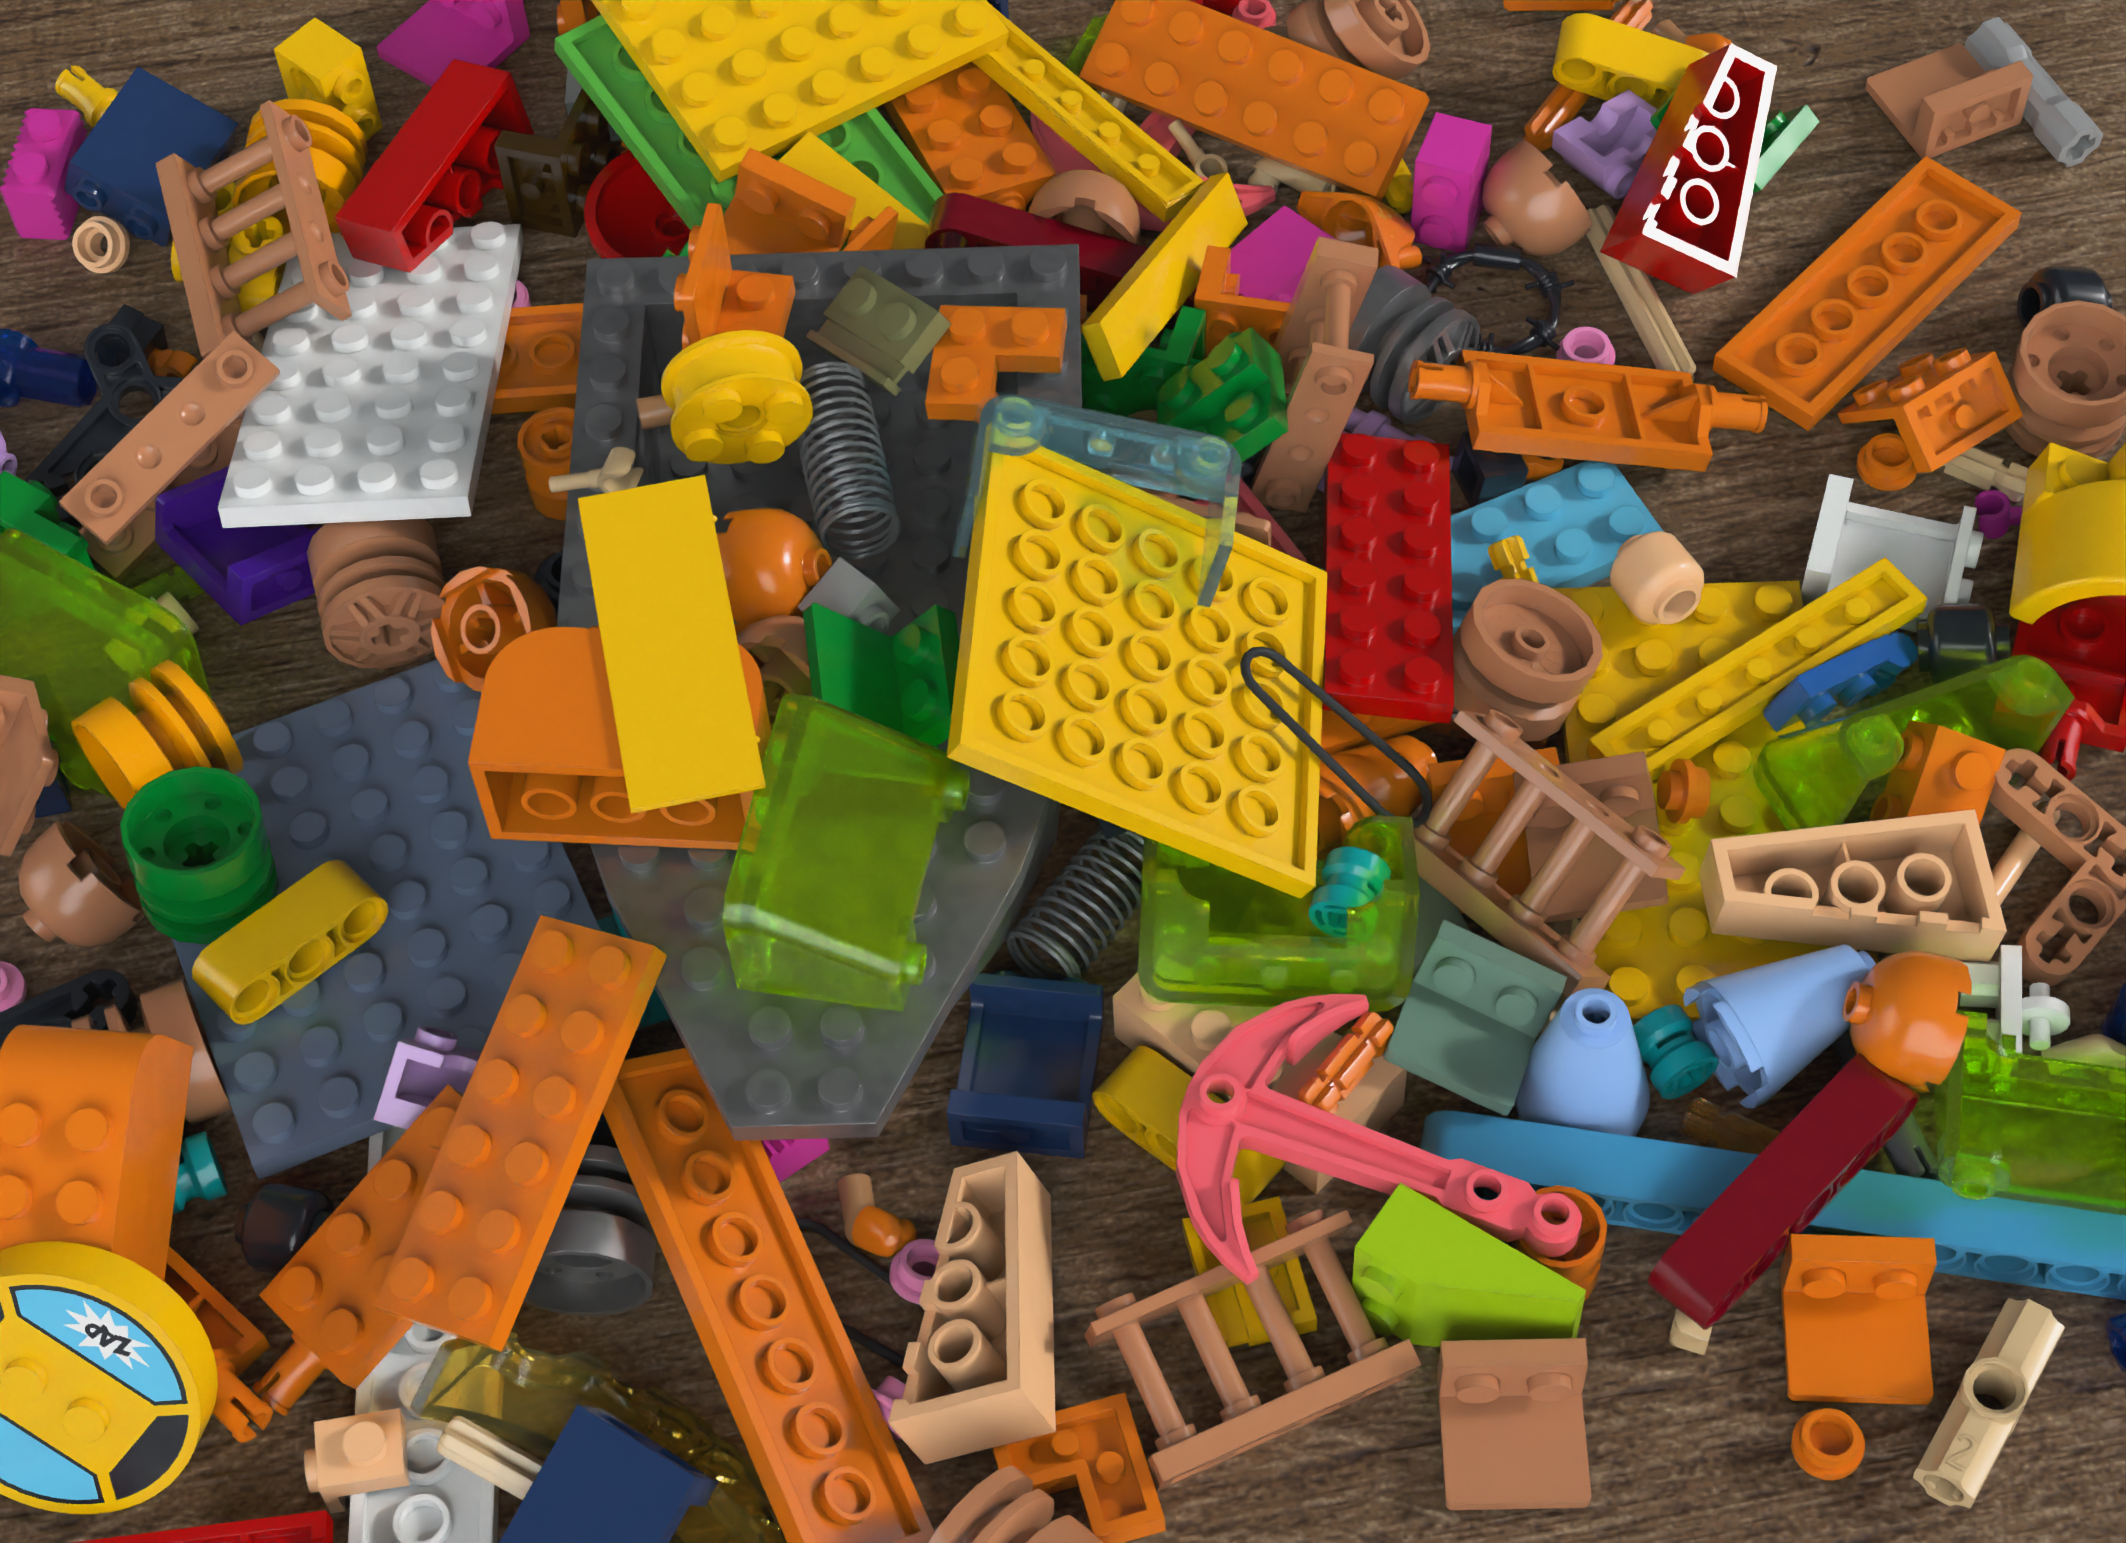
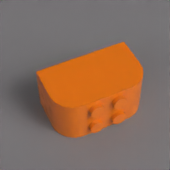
M599 625L589 628H543L529 632L510 642L496 655L486 672L468 758L469 769L491 839L765 851L777 762L762 676L754 658L745 648L738 644L755 734L760 737V741L757 744L766 788L631 814Z
M25 1024L16 1026L8 1034L0 1050V1250L24 1243L41 1241L79 1243L97 1247L127 1258L164 1281L193 1046L162 1034Z

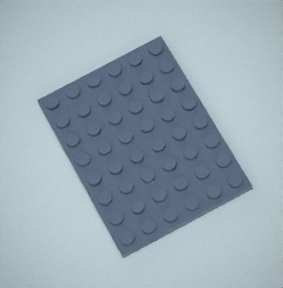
M437 659L232 735L243 759V770L237 773L236 776L244 779L259 798L279 881L276 896L327 861L338 859L345 861L388 904L386 920L372 938L264 1017L245 1025L235 1023L192 979L194 962L209 944L178 942L172 939L258 1180L395 1127L373 1119L397 1042L405 1038H415L418 1026H431L451 1032L458 1037L457 1046L482 1052L540 915L601 931L561 842L491 839L468 765L482 692L472 690L465 683L454 682L445 674ZM641 1022L639 1023L636 1031L642 1029Z

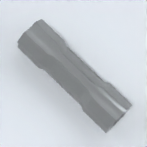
M2000 17L1987 20L1981 24L1977 31L1967 37L1964 47L1985 71L1997 70L2021 60L2033 74L2023 117L2033 128L2034 135L2057 162H2062L2066 168L2082 163L2093 150L2099 147L2103 132L2078 104L2068 98L2032 56L2031 49L2008 23H2004Z

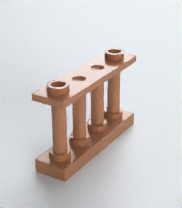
M270 100L260 105L267 136L206 170L201 167L196 168L175 153L155 163L200 355L204 359L233 330L248 343H251L252 335L313 302L341 321L352 316L346 292L349 290V281L337 260L309 147L312 146L311 134L305 123L297 115H289ZM274 160L279 184L218 216L214 200L217 198V191ZM286 208L291 232L230 264L226 246L229 245V238ZM298 256L303 281L242 313L238 294L241 292L240 286Z
M1318 236L1272 346L1282 356L1289 431L1267 446L1249 489L1264 505H1269L1279 510H1294L1306 513L1373 367L1374 354L1348 349L1350 329L1378 269V248Z
M234 330L59 501L60 506L83 525L79 532L88 542L89 547L86 551L91 562L117 585L158 546L155 542V507L157 496L230 466L245 409L280 375V369Z
M1490 709L1487 714L1460 710L1453 721L1477 739V741L1431 809L1428 820L1418 828L1410 829L1399 828L1386 822L1376 837V841L1506 948L1566 976L1567 980L1562 994L1567 998L1583 989H1604L1611 977L1593 963L1597 958L1593 950L1645 874L1652 878L1679 880L1686 868L1668 855L1672 846L1662 836L1643 825H1637L1636 828H1633L1522 741L1519 737L1523 729L1512 719L1493 709ZM1499 757L1525 777V780L1474 856L1466 855L1463 857L1448 845L1452 839L1448 831ZM1546 795H1548L1572 814L1574 818L1523 894H1514L1512 897L1496 884V881L1499 879L1496 870ZM1595 834H1597L1620 852L1624 858L1572 934H1563L1561 937L1544 923L1548 917L1544 910Z
M1323 1209L1305 1214L1285 1226L1288 1236L1250 1252L1258 1269L1259 1276L1258 1279L1248 1285L1222 1264L1137 1302L1133 1293H1128L1110 1300L1095 1309L1094 1312L1098 1320L1090 1323L1084 1336L1090 1349L1115 1338L1160 1438L1154 1441L1159 1452L1152 1454L1147 1460L1156 1492L1405 1380L1422 1365L1410 1339L1389 1347L1385 1337L1377 1339L1331 1243L1342 1238L1353 1223L1347 1210L1329 1218L1326 1217ZM1303 1254H1306L1352 1350L1346 1355L1350 1365L1327 1376L1322 1366H1313L1268 1271ZM1240 1282H1243L1288 1378L1283 1383L1287 1394L1263 1405L1257 1394L1250 1396L1205 1300L1206 1297ZM1179 1310L1224 1406V1409L1219 1412L1223 1423L1199 1434L1193 1423L1185 1424L1141 1329V1326Z

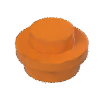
M1883 433L1876 435L1859 451L1856 462L1857 472L1861 479L1873 488L1883 491H1897L1909 486L1916 478L1917 470L1902 436L1898 434Z
M1678 758L1674 760L1669 771L1664 770L1659 777L1657 784L1658 806L1660 809L1665 810L1668 820L1675 824H1686L1690 818L1701 819L1705 815L1711 795V781L1707 769L1696 767L1689 759Z
M1824 1408L1805 1414L1797 1422L1791 1437V1450L1798 1465L1808 1474L1823 1480H1839L1852 1474L1860 1465L1865 1451V1440L1861 1429L1848 1414L1837 1409Z

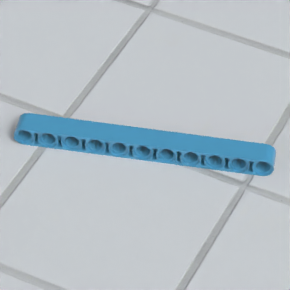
M1446 1110L1433 1112L1426 1116L1420 1149L1448 1160L1462 1158L1526 1181L1535 1192L1541 1188L1555 1185L1576 1188L1591 1196L1601 1207L1607 1224L1682 1235L1758 1156V1154ZM1861 1170L1801 1233L1814 1235L1935 1238L1937 1265L1934 1272L2126 1300L2125 1207ZM1474 1189L1475 1194L1480 1198L1493 1200L1498 1197V1194L1491 1189Z

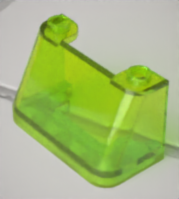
M13 528L5 529L0 534V675L34 681L41 708L47 711L49 739L55 742L62 759L60 768L63 774L77 787L84 790L93 788L114 800V797L102 783L81 750L73 733L71 721L110 696L121 702L133 714H136V709L129 694L128 683L138 677H142L152 683L150 669L166 659L179 665L211 698L195 639L185 623L165 607Z
M2028 655L2011 656L1921 683L1776 736L1766 742L1753 765V777L1758 788L1787 830L1841 825L1869 780L1887 774L1898 764L1904 753V741L1900 734L1905 731L1910 720L1941 725L2006 749V751L2021 748L2037 754L2075 697L2048 663ZM2015 772L2008 783L2011 786L2016 785L2021 775Z
M785 693L778 708L762 763L766 788L754 791L725 894L723 911L724 932L737 989L904 1012L910 985H921L926 968L927 946L925 943L916 942L914 919L939 822L949 823L954 810H965L969 795L970 772L969 770L960 769L959 762L948 758L947 751L819 698Z
M1381 815L1365 817L1355 822L1347 831L1343 847H1356L1378 855L1388 864L1391 870V879H1384L1380 892L1373 900L1362 906L1347 908L1345 938L1332 937L1322 932L1309 918V907L1314 893L1325 884L1322 880V869L1325 860L1316 861V886L1300 899L1144 836L1138 958L1140 984L1148 994L1157 1000L1170 1003L1276 1007L1284 1002L1309 996L1360 994L1367 997L1369 1003L1368 1012L1389 1011L1399 1006L1408 997L1412 986L1420 898L1412 817Z
M1956 1010L1958 1014L1969 1016L1966 1034L1958 1057L1946 1079L1940 1085L1934 1084L1939 1179L1942 1183L1952 1188L1956 1195L1971 1200L1998 1197L2126 1215V1068L2017 1054L2015 1035L2002 1034L1999 1042L1990 1037L1987 1033V1014Z

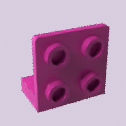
M429 0L377 45L378 55L381 59L430 87L440 78L453 59L496 68L530 37L523 0Z

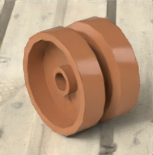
M1303 0L1291 10L1286 22L1290 40L1395 81L1408 76L1424 63L1430 51L1427 30L1419 12L1410 0Z
M1499 579L1481 588L1453 637L1454 708L1458 711L1463 710L1487 714L1490 709L1496 710L1512 719L1523 729L1519 737L1522 741H1541L1559 731L1579 694L1583 692L1603 657L1601 636L1590 617L1577 604L1547 585L1525 579Z

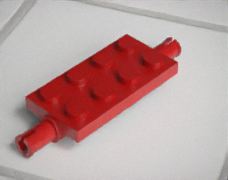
M2110 595L2079 599L2048 611L2033 624L2018 620L2010 654L2011 661L2008 663L1995 722L2042 733L2037 755L2050 765L2054 763V760H2057V771L2071 781L2076 776V763L2081 743L2121 753L2124 752L2126 747V596Z

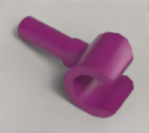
M1987 490L1976 496L1974 507L1977 508L1976 514L1980 516L1979 531L1983 532L1986 538H2000L2007 533L2010 525L2021 524L2022 508L2010 507V500L2004 493L1997 490Z

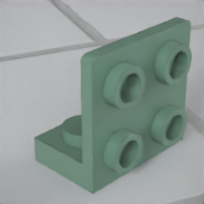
M1443 919L1413 975L1394 1025L1393 1034L1390 1036L1383 1056L1388 1062L1414 1075L1427 1079L1501 1115H1508L1514 1106L1535 1040L1562 995L1567 977Z

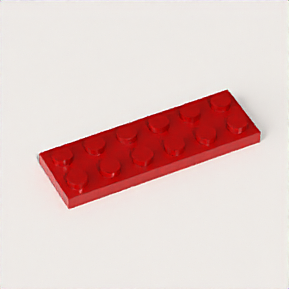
M1342 433L1325 469L1323 570L1327 572L1323 690L1352 714L1450 724L1454 709L1449 444L1368 436L1360 433ZM1322 702V710L1332 711Z

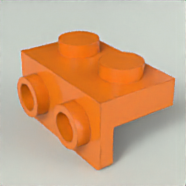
M1910 720L1905 731L1899 735L1894 743L1891 752V763L1893 766L1884 792L1878 796L1872 806L1869 821L1975 809L1980 826L1995 783V772L2000 769L2006 749L1941 725Z

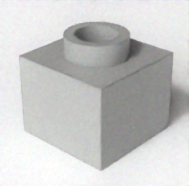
M841 557L836 560L798 605V608L803 612L812 603H817L883 634L887 632L890 621L900 611L873 581Z

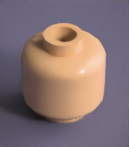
M1655 531L1633 536L1621 545L1610 570V584L1641 622L1652 625L1662 623L1669 625L1685 619L1698 606L1704 586V572L1674 535L1663 531Z

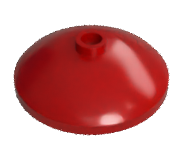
M630 150L607 164L596 176L588 190L584 206L587 234L593 248L602 259L662 257L667 249L677 255L689 240L691 230Z

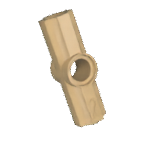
M2008 1298L1973 1364L1966 1370L1956 1396L1914 1472L1913 1478L1925 1488L1929 1496L1948 1506L1972 1507L2007 1438L2014 1431L2028 1398L2063 1334L2065 1327L2055 1319L2050 1309L2030 1299L2023 1301ZM1987 1394L1993 1396L2001 1402L2005 1409L1993 1410L1978 1402L1975 1395Z

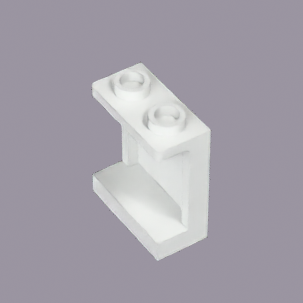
M1829 474L1801 589L1803 607L1884 557L1927 597L1924 613L1903 625L1900 629L1917 632V622L1927 621V615L1934 606L1969 603L1974 581L1964 579L1962 575L1964 567L1976 568L1984 533L1972 530L1977 508L1964 505L1960 522L1958 524H1949L1849 502L1854 479Z

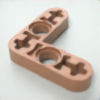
M2015 748L2005 752L2000 769L1995 772V783L1989 801L1996 809L2073 872L2071 877L2015 944L2016 946H2022V977L2032 984L2041 982L2054 986L2064 980L2081 964L2126 909V868L2122 876L2117 875L2111 869L2117 858L2122 859L2126 863V828L2040 756L2030 750ZM2015 772L2026 780L2019 790L2014 789L2008 783ZM2045 793L2051 799L2038 811L2034 805ZM2064 810L2074 814L2082 825V836L2071 838L2062 834L2055 826L2053 820L2054 811ZM2096 838H2099L2103 843L2091 855L2085 849ZM2078 895L2089 899L2098 911V922L2091 925L2077 920L2069 907L2070 896ZM2058 932L2068 940L2060 946L2053 955L2052 961L2048 964L2040 958L2039 954L2042 952V946Z

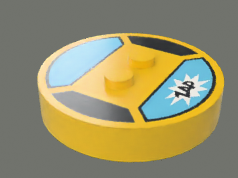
M61 1241L24 1243L0 1250V1494L35 1508L67 1514L109 1513L132 1507L156 1496L167 1488L188 1464L215 1406L218 1389L217 1366L213 1349L202 1324L192 1309L167 1283L144 1267L118 1254L93 1246Z

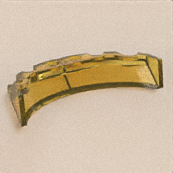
M510 1332L502 1352L461 1338L448 1340L440 1346L410 1404V1408L420 1418L449 1423L454 1416H463L500 1438L520 1445L545 1458L551 1452L577 1404L604 1410L719 1481L705 1507L689 1506L669 1543H787L780 1525L776 1524L765 1505L768 1497L758 1474L732 1445L720 1439L706 1421L655 1386L643 1390H635L611 1376L609 1369L612 1363L579 1350L556 1356L520 1346L517 1341L518 1333Z

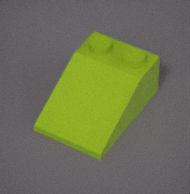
M1399 1183L1355 1246L1352 1287L1373 1331L1380 1335L1390 1336L1394 1334L1404 1341L1410 1339L1413 1345L1440 1347L1441 1341L1577 1338L1586 1294L1585 1289L1402 1183Z

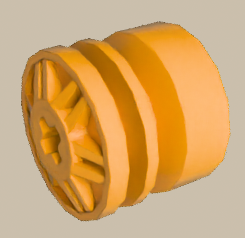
M283 99L273 102L289 115H297L307 126L312 137V146L309 147L330 232L340 233L343 236L334 217L362 180L363 167L368 153L363 131L351 117L327 104L310 99ZM261 109L252 117L245 148L267 136ZM274 160L237 180L232 200L233 208L279 184ZM286 208L271 215L280 221L285 235L291 232Z
M169 659L150 669L152 683L142 677H138L128 683L129 694L136 709V714H133L121 702L110 696L71 721L73 733L91 767L124 811L127 803L145 784L167 772L195 766L223 769L234 775L243 770L242 756L220 710L208 694L179 665Z

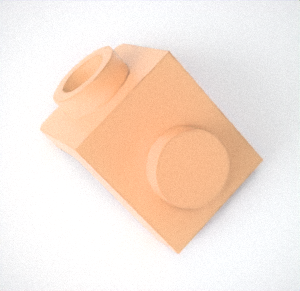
M400 1408L314 1422L315 1448L305 1450L304 1452L305 1476L310 1493L320 1492L330 1514L345 1512V1496L409 1486L405 1419Z

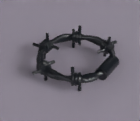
M1475 243L1474 251H1462L1446 257V252L1442 251L1440 259L1435 261L1427 256L1422 258V261L1430 265L1426 268V278L1423 283L1427 286L1430 293H1436L1437 286L1443 284L1454 289L1456 284L1448 280L1452 275V271L1473 261V266L1519 271L1521 266L1537 280L1525 284V289L1538 287L1543 298H1548L1551 307L1548 317L1545 320L1540 319L1536 321L1528 316L1525 321L1534 326L1530 329L1529 335L1507 347L1493 346L1494 333H1489L1488 342L1486 340L1481 342L1482 335L1479 334V343L1476 351L1521 355L1539 346L1547 347V345L1558 351L1560 345L1553 342L1552 339L1556 337L1555 329L1559 321L1561 291L1563 288L1575 285L1574 280L1562 283L1555 271L1549 272L1539 262L1521 256L1522 248Z

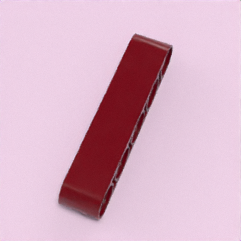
M952 192L939 197L932 207L924 249L1079 244L1080 294L1087 295V311L1093 313L1146 252L1148 247L965 193ZM1197 287L1160 333H1163L1165 328L1174 329L1182 306L1194 308Z
M1861 1053L1857 1054L1670 1246L1652 1270L1647 1281L1648 1285L1703 1330L1712 1327L1786 1250L1790 1234H1801L1896 1134L1913 1112L1920 1095L1906 1084L1875 1067Z

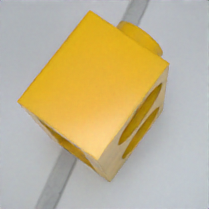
M314 17L274 48L288 99H310L333 106L354 120L363 131L366 141L383 127L361 47Z

